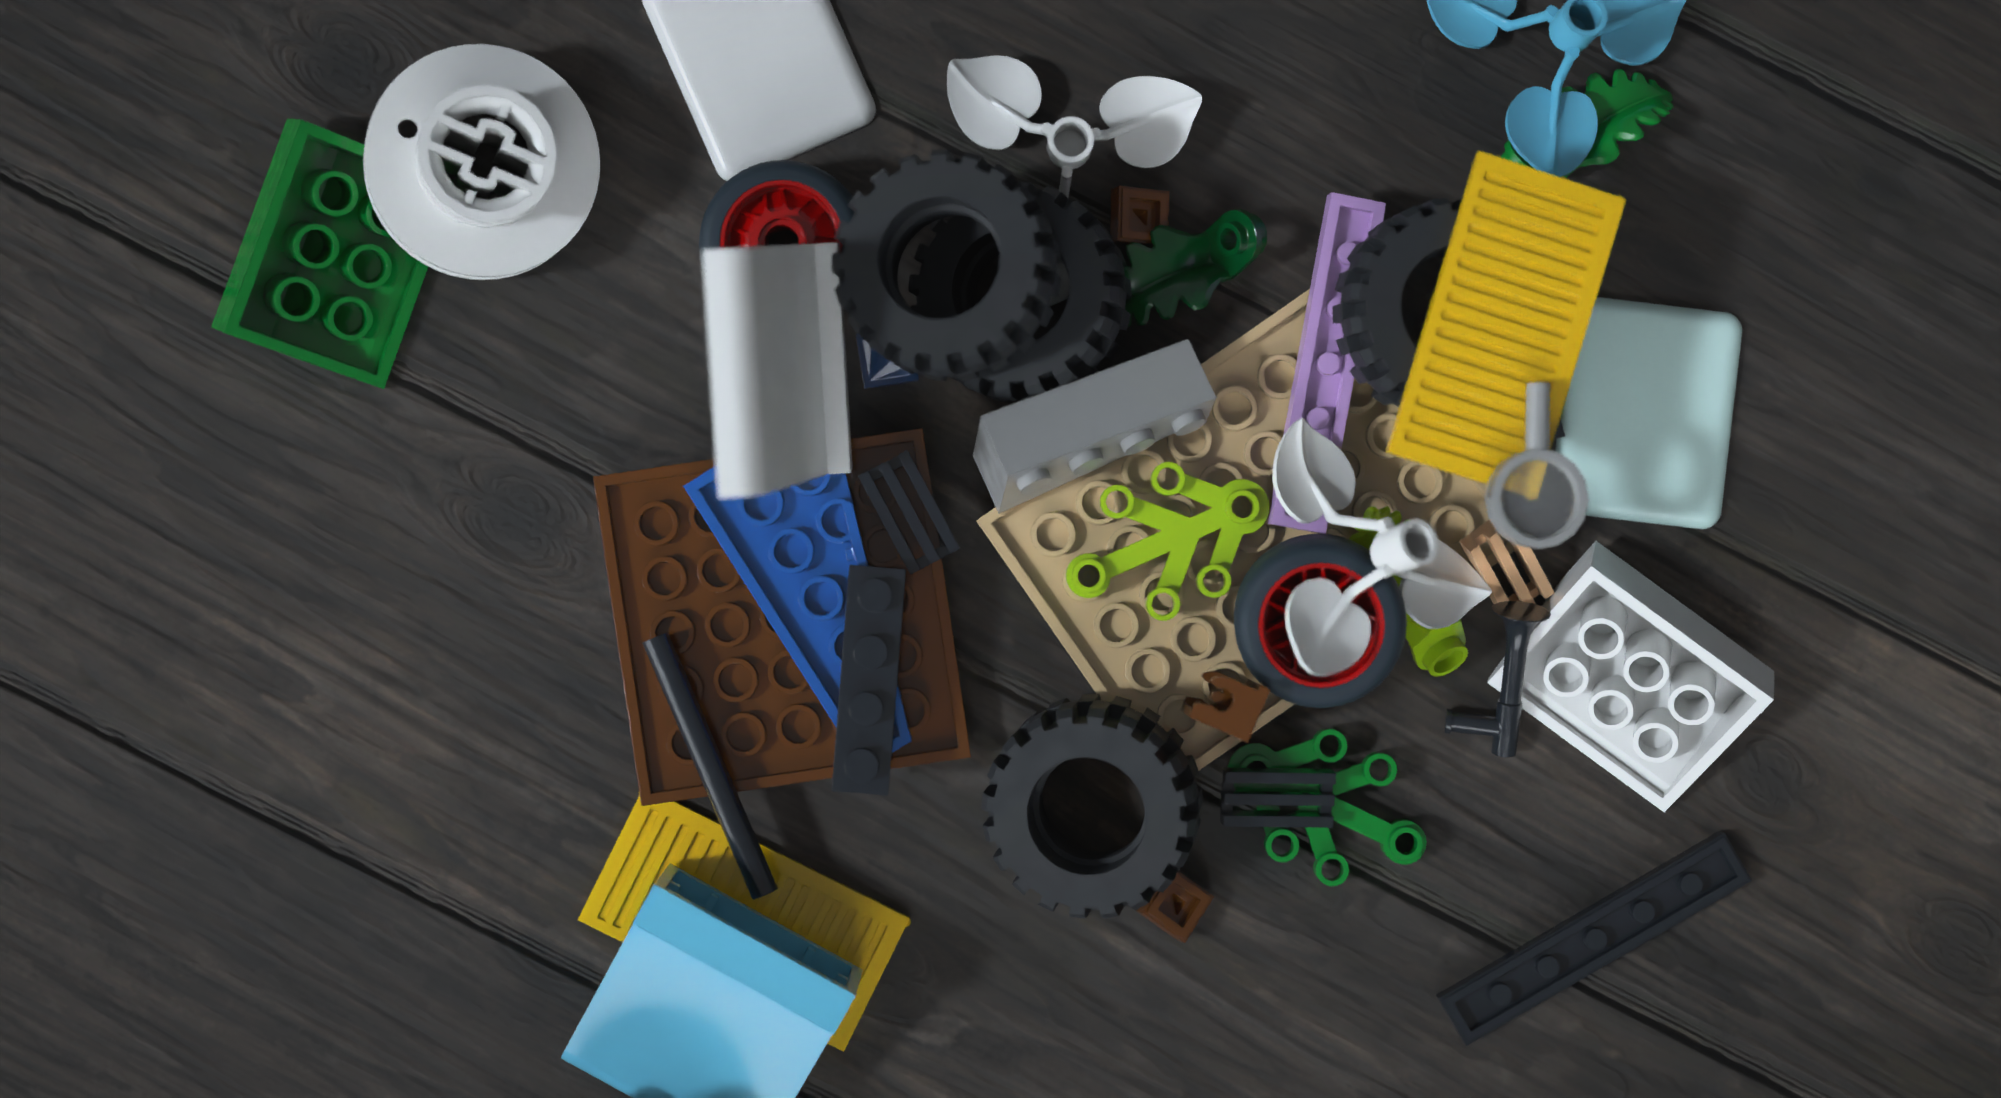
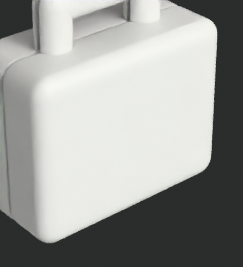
M642 0L713 165L722 179L728 181L740 171L759 163L790 160L863 128L873 120L876 113L875 102L830 0Z

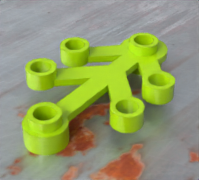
M1164 462L1157 465L1150 477L1151 485L1157 493L1164 496L1179 493L1211 507V509L1191 518L1134 497L1132 492L1125 486L1112 485L1106 488L1100 497V507L1106 516L1114 519L1126 517L1160 531L1102 558L1091 553L1076 556L1071 560L1066 569L1068 587L1080 597H1097L1108 588L1110 578L1170 552L1157 587L1147 595L1145 601L1146 610L1151 617L1160 621L1170 620L1177 615L1180 609L1178 593L1199 538L1221 529L1210 563L1198 572L1196 584L1199 591L1207 597L1218 598L1225 595L1231 587L1229 570L1242 536L1253 533L1261 528L1269 514V499L1263 488L1257 483L1246 479H1237L1228 482L1223 487H1219L1185 474L1183 469L1174 462ZM1170 468L1178 475V483L1171 490L1163 489L1158 483L1157 477L1162 469ZM1113 491H1120L1127 497V506L1122 512L1115 513L1107 507V496ZM1238 496L1248 498L1252 504L1251 513L1245 518L1237 517L1232 511V502ZM1085 565H1093L1099 571V580L1094 586L1086 587L1079 582L1078 572ZM1211 570L1219 571L1224 579L1222 588L1215 592L1207 590L1203 583L1205 574ZM1160 593L1170 595L1173 601L1171 611L1164 615L1157 614L1152 607L1154 597Z

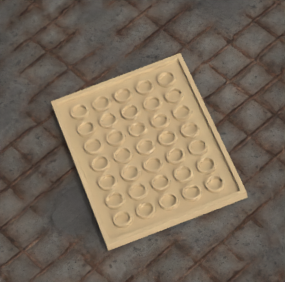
M1310 289L1201 364L1216 396L1210 414L1206 419L1207 421L1202 427L1182 436H1177L1174 433L1154 442V444L1141 452L1126 455L1000 514L995 507L976 520L1096 694H1100L1101 701L1112 702L1115 696L1132 700L1130 708L1144 713L1148 707L1161 717L1157 723L1167 732L1172 728L1178 732L1184 740L1181 745L1182 751L1185 756L1193 755L1198 771L1242 741L1194 720L1180 710L1186 696L1201 698L1207 704L1216 703L1211 700L1210 695L1213 691L1222 692V689L1217 688L1212 683H1208L1201 677V674L1207 671H1215L1246 684L1247 679L1260 684L1242 659L1234 629L1236 596L1246 573L1260 556L1275 545L1297 536L1319 533L1267 524V517L1261 528L1253 533L1242 536L1229 570L1231 587L1225 595L1218 598L1203 595L1197 588L1196 577L1204 566L1209 565L1221 529L1199 538L1178 593L1180 609L1174 618L1167 621H1160L1151 617L1146 610L1145 601L1147 595L1157 587L1170 552L1110 578V584L1105 592L1094 598H1083L1070 590L1066 582V569L1071 560L1078 555L1091 553L1102 558L1160 531L1126 517L1114 519L1106 516L1100 507V497L1103 491L1112 485L1125 486L1132 492L1134 497L1189 518L1211 509V507L1179 493L1170 496L1157 493L1151 485L1150 477L1153 469L1164 462H1174L1183 469L1185 474L1219 487H1223L1228 482L1237 479L1253 481L1263 488L1269 499V506L1271 505L1274 489L1272 477L1274 457L1284 434ZM1354 378L1341 451L1345 454L1353 468L1356 486L1351 503L1345 509L1337 511V513L1363 518L1365 510L1369 507L1375 506L1381 509L1389 506L1390 513L1400 511L1402 515L1400 524L1407 519H1421L1427 522L1435 531L1438 540L1456 551L1472 566L1459 541L1489 520L1485 502L1487 485L1385 453L1399 407L1394 404L1384 406L1371 396L1374 389L1367 382L1358 384ZM1165 468L1159 472L1157 480L1163 489L1171 490L1178 483V475L1174 470ZM1113 491L1107 496V507L1112 512H1122L1127 506V497L1120 491ZM1238 496L1234 499L1232 511L1237 517L1245 518L1251 513L1252 504L1248 498ZM1502 502L1503 509H1506L1508 511V509ZM1328 523L1326 534L1349 539L1352 534L1360 531L1355 530L1354 527ZM1499 534L1509 554L1514 552L1511 543ZM1486 541L1480 545L1490 566L1492 567L1497 564L1498 561L1488 542ZM1093 565L1083 566L1078 572L1079 582L1086 587L1094 586L1099 580L1098 569ZM1217 570L1207 572L1203 580L1205 588L1210 592L1221 589L1224 583L1223 575ZM1166 593L1156 595L1152 601L1154 611L1160 615L1170 612L1173 607L1170 595ZM1269 692L1252 733L1293 706L1294 703L1288 702Z

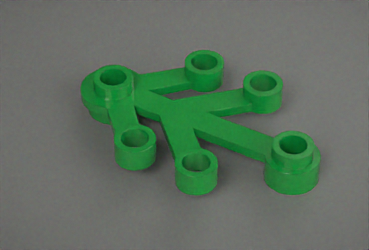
M1324 728L1319 730L1312 739L1278 751H1273L1267 745L1261 743H1248L1239 747L1231 755L1227 767L1247 768L1249 763L1261 761L1265 768H1296L1318 758L1325 762H1336L1345 755L1347 741L1339 731L1332 728ZM1327 735H1334L1339 742L1338 750L1332 755H1324L1320 750V741ZM1373 752L1368 754L1363 762L1335 771L1336 784H1333V794L1336 796L1370 783L1375 786L1390 784L1397 774L1395 761L1385 753ZM1377 759H1384L1388 764V773L1381 779L1372 778L1369 771L1371 763ZM1234 783L1236 791L1319 792L1320 784ZM1335 797V803L1331 811L1334 821L1379 842L1384 855L1393 862L1402 865L1411 864L1419 860L1424 854L1427 844L1426 836L1422 828L1416 823L1404 818L1387 822ZM1255 805L1257 810L1280 811L1279 805ZM1297 806L1298 811H1318V806ZM1263 827L1266 834L1264 848L1273 860L1288 862L1297 855L1299 841L1292 831L1285 827ZM1304 827L1316 859L1313 866L1316 877L1327 886L1342 884L1348 877L1349 865L1346 859L1337 853L1329 828ZM1402 833H1410L1414 838L1412 849L1405 853L1398 852L1395 846L1397 837ZM1279 835H1287L1291 840L1289 851L1280 855L1274 853L1272 850L1274 838ZM1329 859H1337L1340 862V873L1334 878H1326L1322 874V865Z

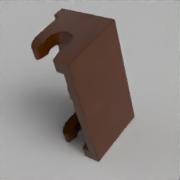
M1215 671L1202 673L1201 677L1204 680L1222 689V692L1213 691L1210 695L1211 700L1216 703L1207 704L1201 698L1186 696L1180 710L1194 720L1248 743L1271 689L1249 679L1244 684Z

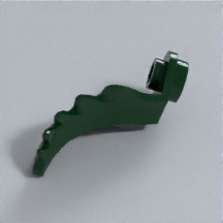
M1243 209L1230 210L1224 213L1206 231L1199 234L1184 232L1166 225H1157L1150 231L1152 248L1137 242H1129L1125 246V252L1131 267L1126 266L1124 268L1125 276L1131 281L1132 298L1127 299L1125 304V310L1131 314L1128 327L1131 325L1133 315L1138 326L1145 325L1149 321L1153 307L1163 320L1171 319L1181 299L1193 310H1200L1206 307L1219 283L1234 279L1264 251L1267 244V230L1261 218Z

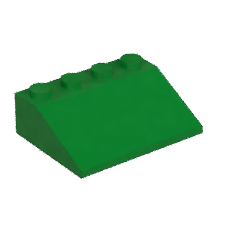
M287 119L211 327L225 334L384 389L428 266L422 264L403 250L379 221L372 207L365 184L363 167L365 145L302 119Z

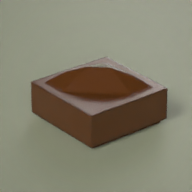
M1117 186L1111 189L1110 234L1112 235L1113 242L1118 245L1137 242L1152 248L1150 231L1157 225L1169 226V191Z
M1178 871L1174 881L1163 893L1155 892L1150 903L1137 909L1136 912L1179 942L1186 943L1214 896Z

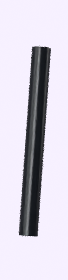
M666 632L643 642L644 649L752 900L777 890L778 886L669 633Z

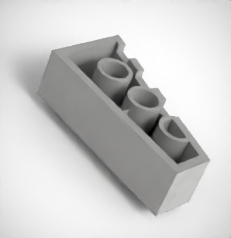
M1189 339L982 415L973 457L994 505L1000 514L1126 455L1141 452L1154 444V442L1174 433L1177 436H1182L1199 429L1206 423L1216 396Z

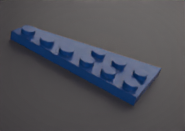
M714 466L683 487L837 728L849 565L869 566L846 473L826 474L765 495L718 498L716 466ZM897 685L892 753L912 741L899 685Z

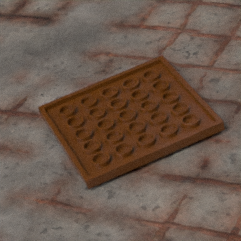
M923 428L852 438L853 469L851 473H846L868 564L871 567L907 569L858 476L908 450L933 497ZM716 459L593 476L641 806L708 796L642 644L666 632L670 635L737 792L833 778L836 726L683 487L716 466ZM904 466L894 470L934 548L940 547L938 530ZM885 478L877 479L874 482L915 559L920 558L925 553ZM942 559L910 575L908 569L906 570L898 685L912 741L892 753L891 769L971 758Z

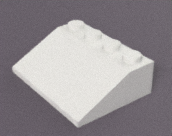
M1595 541L1561 579L1554 589L1555 593L1548 597L1542 607L1549 610L1551 616L1549 619L1539 622L1530 636L1521 696L1522 709L1665 812L1774 700V671L1599 542ZM1505 656L1490 675L1487 682L1499 692L1501 691Z

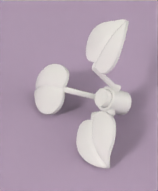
M994 55L973 59H953L949 62L947 70V92L950 107L963 133L977 145L992 150L1009 148L1017 139L1020 128L1029 133L1045 135L1048 138L1047 152L1051 161L1062 168L1059 191L1063 192L1067 197H1069L1073 169L1082 166L1089 159L1094 141H1107L1114 138L1115 150L1118 156L1132 166L1155 168L1164 165L1172 160L1185 144L1194 118L1202 103V95L1183 83L1162 77L1138 76L1116 83L1102 97L1099 106L1100 115L1109 129H1091L1084 120L1077 117L1062 118L1054 125L1050 123L1039 124L1027 120L1038 111L1042 92L1038 77L1025 63L1012 57ZM1063 262L1057 264V273L1062 279L1059 296H1052L1049 306L1058 304L1069 296V275Z
M1304 418L1295 421L1288 428L1277 447L1272 476L1276 496L1286 512L1296 521L1303 524L1314 522L1324 515L1327 522L1333 525L1378 531L1370 548L1371 560L1377 567L1376 570L1348 587L1343 594L1333 582L1324 578H1315L1302 582L1291 593L1285 611L1286 627L1298 662L1306 669V672L1317 676L1332 675L1350 667L1363 655L1370 639L1371 622L1365 611L1351 603L1356 595L1383 578L1391 575L1403 578L1399 589L1407 614L1416 623L1429 629L1445 628L1456 623L1469 610L1492 593V590L1483 578L1463 557L1438 540L1435 531L1427 522L1421 519H1412L1394 526L1390 517L1375 520L1338 514L1337 511L1345 509L1351 503L1355 493V474L1349 460L1338 446L1314 430Z

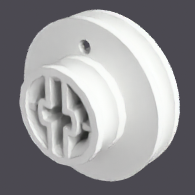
M465 44L442 49L421 58L406 68L387 87L372 113L367 129L363 167L368 196L379 221L393 240L410 256L422 264L450 276L471 280H497L513 277L540 266L557 254L577 234L593 206L600 177V154L596 132L584 104L569 84L553 69L541 61L511 48L488 44ZM481 114L496 116L495 120L480 119L476 128L461 122L469 116ZM410 120L416 124L418 129L416 136L404 138L400 135L398 125L402 121ZM505 120L517 128L526 141L527 150L512 144L516 134L511 128L503 124ZM444 142L472 154H475L480 143L490 144L497 149L493 163L524 175V178H519L496 167L492 168L486 179L479 178L469 172L474 158L444 146ZM446 172L456 176L454 183L450 180ZM492 191L504 196L488 199Z

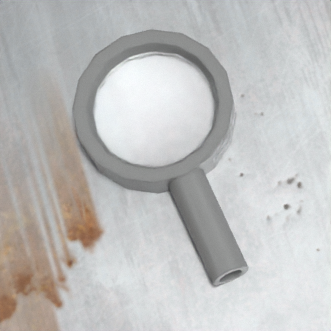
M1526 383L1525 451L1516 452L1499 463L1488 480L1485 495L1488 518L1498 534L1515 545L1537 549L1559 545L1574 535L1585 519L1589 500L1586 481L1576 464L1559 452L1549 451L1550 383Z

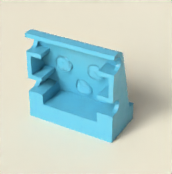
M670 863L653 885L565 1048L561 1059L632 1098H795L857 994L863 969Z

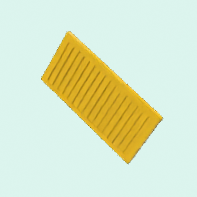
M1482 151L1476 153L1385 453L1488 485V480L1499 463L1516 452L1525 451L1526 383L1536 382L1550 383L1549 451L1551 450L1626 199L1621 195H1612ZM1539 461L1524 463L1512 471L1504 483L1503 490L1521 495L1526 500L1536 499L1546 463Z
M639 794L578 921L623 942L653 885L671 863L863 969L857 994L835 1034L831 1036L827 1043L844 1052L904 929L911 923L910 917L761 843L759 845L778 889L763 897L752 900L719 822L677 801L641 806Z

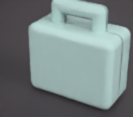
M1596 297L1560 416L1565 436L1556 439L1555 452L1561 453L1576 464L1586 481L1589 500L1585 516L1694 529H1707L1718 522L1722 511L1742 339V326L1736 316L1720 311ZM1553 466L1550 491L1551 502L1557 510L1569 514L1572 501L1570 486L1562 472Z

